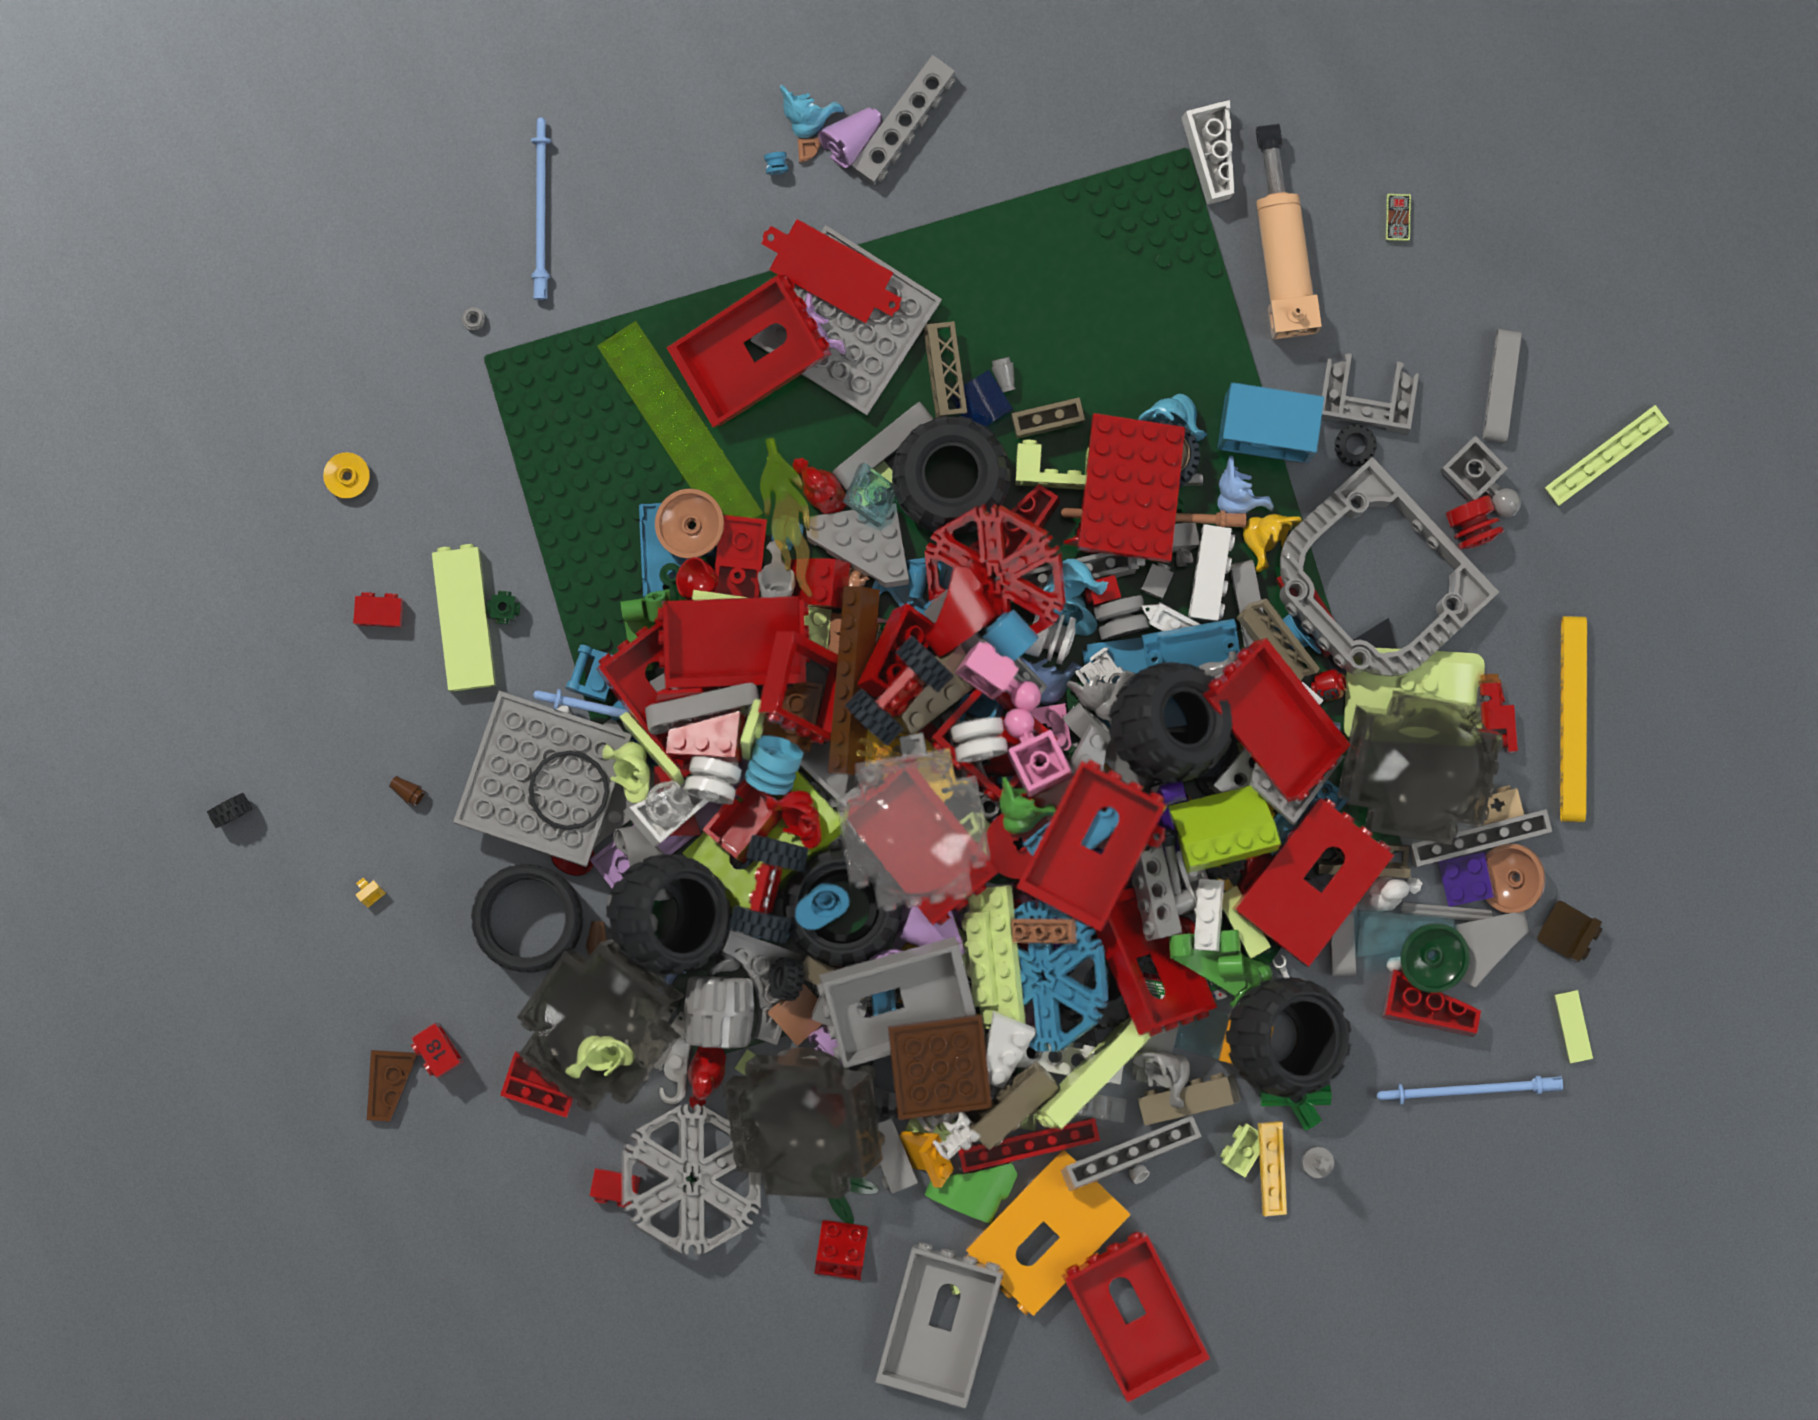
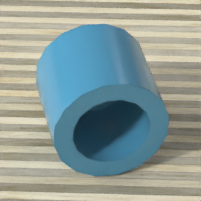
M1015 610L1002 614L986 629L987 633L983 637L988 644L995 648L997 654L1002 657L1006 656L1012 661L1018 659L1039 638Z

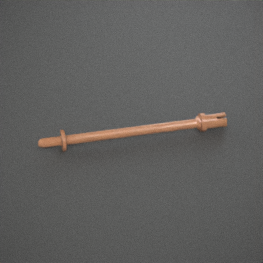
M1063 508L1061 510L1063 517L1081 518L1082 509ZM1220 510V513L1218 512L1216 515L1176 513L1175 522L1209 523L1224 528L1225 526L1245 528L1246 513H1225V510Z

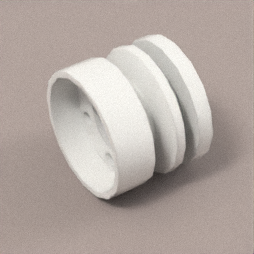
M1061 614L1057 623L1037 634L1039 636L1038 640L1024 653L1039 657L1044 648L1048 650L1047 661H1051L1053 652H1057L1059 654L1056 663L1062 665L1063 660L1069 654L1075 636L1076 618L1070 617L1066 627L1062 625L1065 615ZM1038 615L1035 616L1033 623L1039 620Z

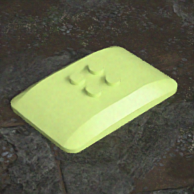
M1376 648L1379 653L1395 652L1400 650L1391 648ZM1436 651L1418 668L1399 676L1373 675L1365 671L1354 675L1346 671L1347 691H1345L1344 733L1353 740L1463 746L1477 744L1482 735V723L1480 719L1475 717L1477 688L1480 684H1484L1485 664L1483 658L1475 653ZM1353 656V661L1357 665H1362L1361 659Z

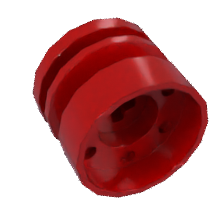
M1490 495L1478 498L1445 513L1450 528L1459 526L1462 528V531L1454 536L1455 539L1466 538L1465 541L1457 545L1460 550L1479 547L1493 541L1499 534L1505 532L1503 526L1494 529L1491 527V525L1498 523L1500 519H1488L1487 517L1488 514L1495 510Z

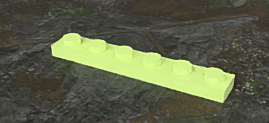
M1654 405L1544 488L1558 507L1668 425L1669 422Z

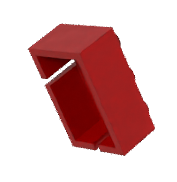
M746 778L736 788V794L744 799L742 803L734 798L733 804H723L703 828L706 834L744 864L748 860L746 856L751 836L767 837L782 819L781 815L783 810L768 811L766 807L767 796L774 797L751 786L746 781Z

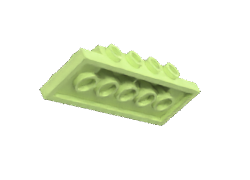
M1012 886L987 887L977 897L972 894L968 898L970 912L965 913V918L962 920V928L967 933L964 950L969 955L970 964L967 966V975L971 978L972 988L970 989L974 1007L979 1006L983 1029H991L993 1011L1025 1024L1018 945L1013 943L1011 919H1015Z

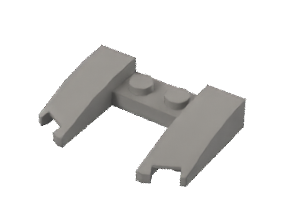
M1345 354V361L1332 364L1331 358L1327 360L1321 396L1324 397L1321 420L1338 423L1343 420L1386 428L1385 431L1409 434L1419 374L1416 373L1411 378L1401 371L1404 364L1397 362L1390 403L1346 396L1352 354Z

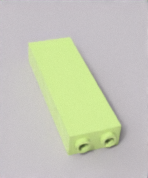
M474 544L460 545V549L451 550V547L437 548V552L432 553L448 691L455 692L495 687L496 679L480 549L474 547Z
M1130 1013L1128 1014L1129 1018L1124 1022L1121 1021L1058 1085L1059 1089L1055 1096L1050 1100H1045L1036 1112L1038 1115L1036 1119L1045 1128L1049 1126L1050 1128L1062 1129L1151 1038L1148 1033L1142 1036L1138 1035Z

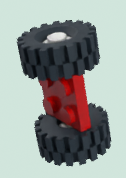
M912 635L895 652L909 667L888 690L875 701L863 689H860L845 705L886 746L903 731L904 728L893 717L896 714H901L907 708V703L911 698L917 697L923 691V686L926 683L939 693L954 677Z
M751 836L746 858L762 863L755 872L756 885L749 897V904L751 906L750 908L734 906L729 929L754 937L786 943L792 920L772 914L783 868L804 871L809 848L767 837Z

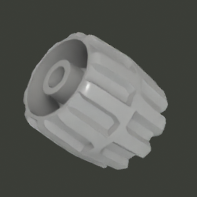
M706 975L689 977L684 1004L686 1043L693 1046L715 1048H741L748 1046L751 1039L754 1015L752 980L729 976L716 977Z

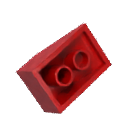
M823 558L789 560V567L795 573L796 578L795 588L791 596H803L804 602H808L810 607L842 609L844 586H848L849 562Z

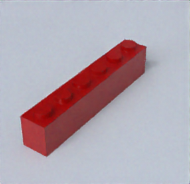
M1089 1118L1068 1123L1062 1129L1046 1128L1007 1137L1000 1145L993 1146L990 1150L981 1143L971 1146L968 1150L960 1148L958 1152L964 1173L1098 1142L1100 1137L1095 1118Z

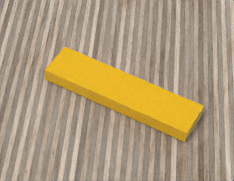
M1283 1122L1258 1123L1262 1215L1287 1214Z

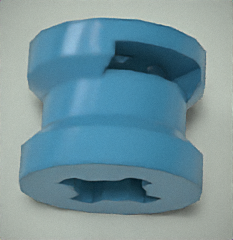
M772 152L764 155V161L767 162V175L788 172V166L785 164L786 152Z

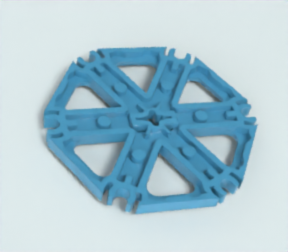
M1036 901L1023 903L1014 911L1015 919H1053L1058 917L1060 919L1076 920L1077 943H1065L1055 952L1053 943H1028L1029 952L1018 946L1023 1005L1025 1007L1030 1002H1034L1036 1035L1033 1036L1028 1046L1038 1052L1049 1051L1050 1043L1051 1051L1055 1052L1066 1048L1100 1022L1096 1019L1103 1016L1097 1011V1006L1104 1008L1107 1006L1104 1001H1108L1103 946H1099L1101 940L1091 941V935L1095 932L1094 929L1087 930L1091 926L1044 901H1038V909ZM1087 958H1092L1095 962L1097 986L1094 990L1088 989L1066 975ZM1041 972H1045L1044 976L1047 977L1048 980H1043V976L1040 975ZM1058 1000L1084 1017L1083 1022L1067 1034L1061 1030Z

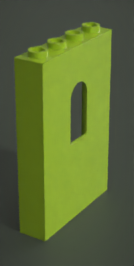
M797 770L791 791L800 790L808 792L814 799V807L821 816V842L818 847L809 849L806 859L808 863L818 855V852L824 851L849 825ZM771 794L777 800H781L785 796ZM741 797L738 799L740 803L744 800ZM783 818L768 834V837L771 839L803 846L800 837L783 832V828H788ZM704 832L683 854L687 858L695 859L707 866L714 875L719 877L726 888L724 892L726 898H729L731 901V914L733 913L734 906L750 908L749 897L756 885L755 872L762 862L754 860L747 868L742 870L733 868L730 863L731 854ZM783 868L777 895L787 886L788 881L798 873L797 870Z

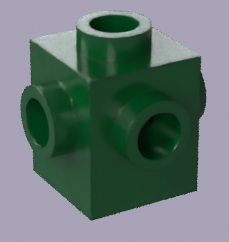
M498 591V595L492 594V600L487 601V614H490L492 620H496V624L509 625L510 621L516 622V616H520L521 602H517V598L512 596V592ZM506 603V610L500 611L498 608L499 604Z

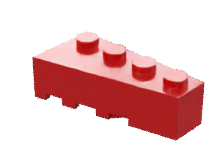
M1039 484L1018 502L1011 511L1043 528L1061 501L1057 495ZM1011 522L1003 524L1006 556L1032 541V536L1029 532ZM978 539L969 548L980 554Z
M908 603L894 609L857 685L875 698L883 695L909 667L895 652L911 635L927 648L929 644L925 639L931 632L934 623Z
M1395 969L1392 970L1382 1018L1471 1037L1477 1034L1481 1010L1442 992L1431 993L1422 991L1413 986L1404 974Z

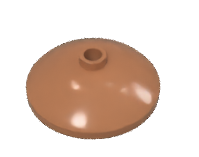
M683 489L672 493L662 502L655 517V531L661 545L671 554L681 558L701 557L709 553L720 541L724 530V516L721 507L712 496L697 489ZM696 522V528L690 530L689 524Z
M1513 843L1497 846L1486 854L1495 897L1485 900L1495 909L1505 913H1520L1533 907L1542 896L1545 887V872L1537 855L1529 848ZM1516 873L1520 875L1519 881L1515 879Z

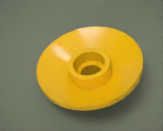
M350 452L339 453L327 462L323 473L324 483L333 495L345 499L354 498L366 489L370 479V471L368 465L360 456ZM347 472L352 474L351 479L348 481L344 480L343 477Z

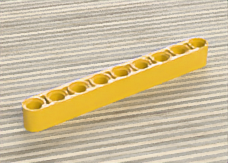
M1562 616L1561 822H1585L1586 616Z

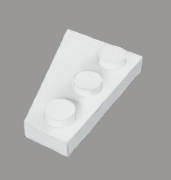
M994 1011L992 1013L991 1030H989V1041L986 1051L990 1084L1003 1089L1036 1032L1035 1028Z

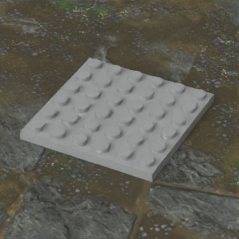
M825 225L821 231L822 233L894 272L886 290L902 298L900 302L901 307L894 313L893 317L875 307L867 323H864L794 284V291L797 296L805 301L807 293H810L813 298L812 305L816 308L814 311L819 316L829 320L828 323L820 324L827 333L828 338L843 340L846 348L844 354H841L835 348H829L832 355L811 367L802 375L867 416L940 305L942 299ZM891 301L889 307L894 308L895 302ZM774 323L753 336L750 341L767 353H770L785 343L787 332L781 324Z
M499 691L453 823L587 867L616 784L610 780L612 776L616 777L613 769V763L616 760L604 759L602 756L603 748L608 744L613 750H618L625 743L630 742L632 734ZM571 750L587 754L599 763L607 776L609 795L606 807L595 821L583 828L564 830L552 827L538 817L531 805L528 789L532 773L541 761L554 753ZM572 755L556 757L546 763L537 774L533 788L535 803L541 813L554 823L567 826L583 823L594 816L602 804L605 792L602 776L596 767L586 759Z

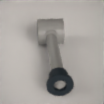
M1167 829L1165 830L1166 837L1162 845L1165 846L1170 882L1179 916L1194 910L1195 905L1189 890L1186 888L1181 890L1174 847L1177 831Z

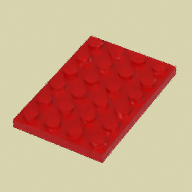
M1093 414L1078 541L1079 550L1170 563L1185 427Z

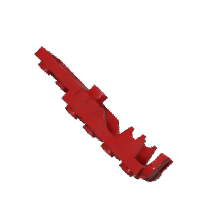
M723 515L724 530L717 544L715 563L718 585L713 593L747 598L759 597L758 573L762 572L767 519Z

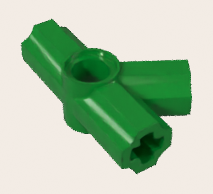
M1327 1085L1315 1093L1301 1096L1298 1101L1292 1102L1290 1098L1269 1095L1260 1090L1259 1100L1260 1106H1290L1304 1131L1322 1121L1313 1105H1331L1332 1091L1331 1085Z

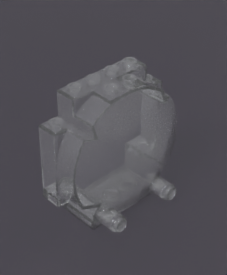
M949 749L855 764L854 774L858 795L836 798L835 801L849 885L855 884V888L869 886V882L873 881L877 909L883 908V912L897 910L898 905L906 904L907 908L921 906L922 901L929 900L930 904L944 902L946 897L953 896V900L967 898V894L972 892L969 877L970 865L972 869L986 866L985 862L990 861L985 814L979 796L976 776L955 779Z

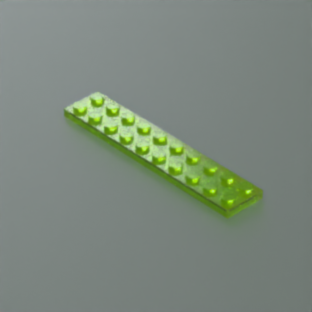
M634 321L597 346L690 488L701 490L712 496L721 507L723 515L757 518L762 515L763 512L638 323Z

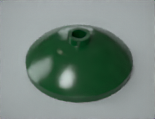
M1430 923L1414 930L1405 940L1400 954V964L1406 979L1416 988L1431 993L1443 992L1458 984L1466 974L1470 961L1469 947L1464 937L1453 927L1442 923ZM1430 951H1434V956L1432 958H1428V953Z

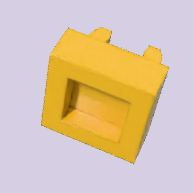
M363 877L356 883L361 891L355 895L367 908L386 894L382 887L374 880L369 883Z

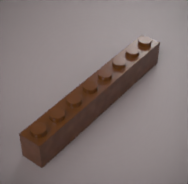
M844 586L828 773L845 776H864L868 728L845 705L862 689L857 684L875 648L880 590L862 586Z

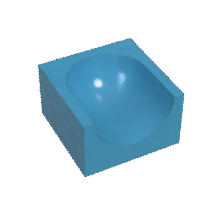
M1231 383L1224 398L1217 450L1309 463L1317 451L1324 397Z

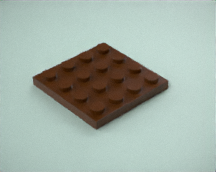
M981 1014L887 1026L899 1120L992 1108Z

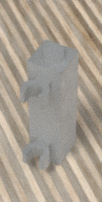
M1196 523L1175 524L1172 553H1177L1176 564L1178 567L1187 566V563H1192L1193 556L1190 550L1200 545V536ZM1128 558L1130 570L1139 569V566L1145 565V559Z

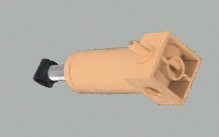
M1280 125L1257 126L1256 140L1258 149L1263 152L1269 193L1266 197L1258 199L1256 205L1270 297L1268 314L1272 340L1318 334L1322 324L1318 296L1313 294L1299 194L1286 193L1284 188L1279 154L1282 146Z

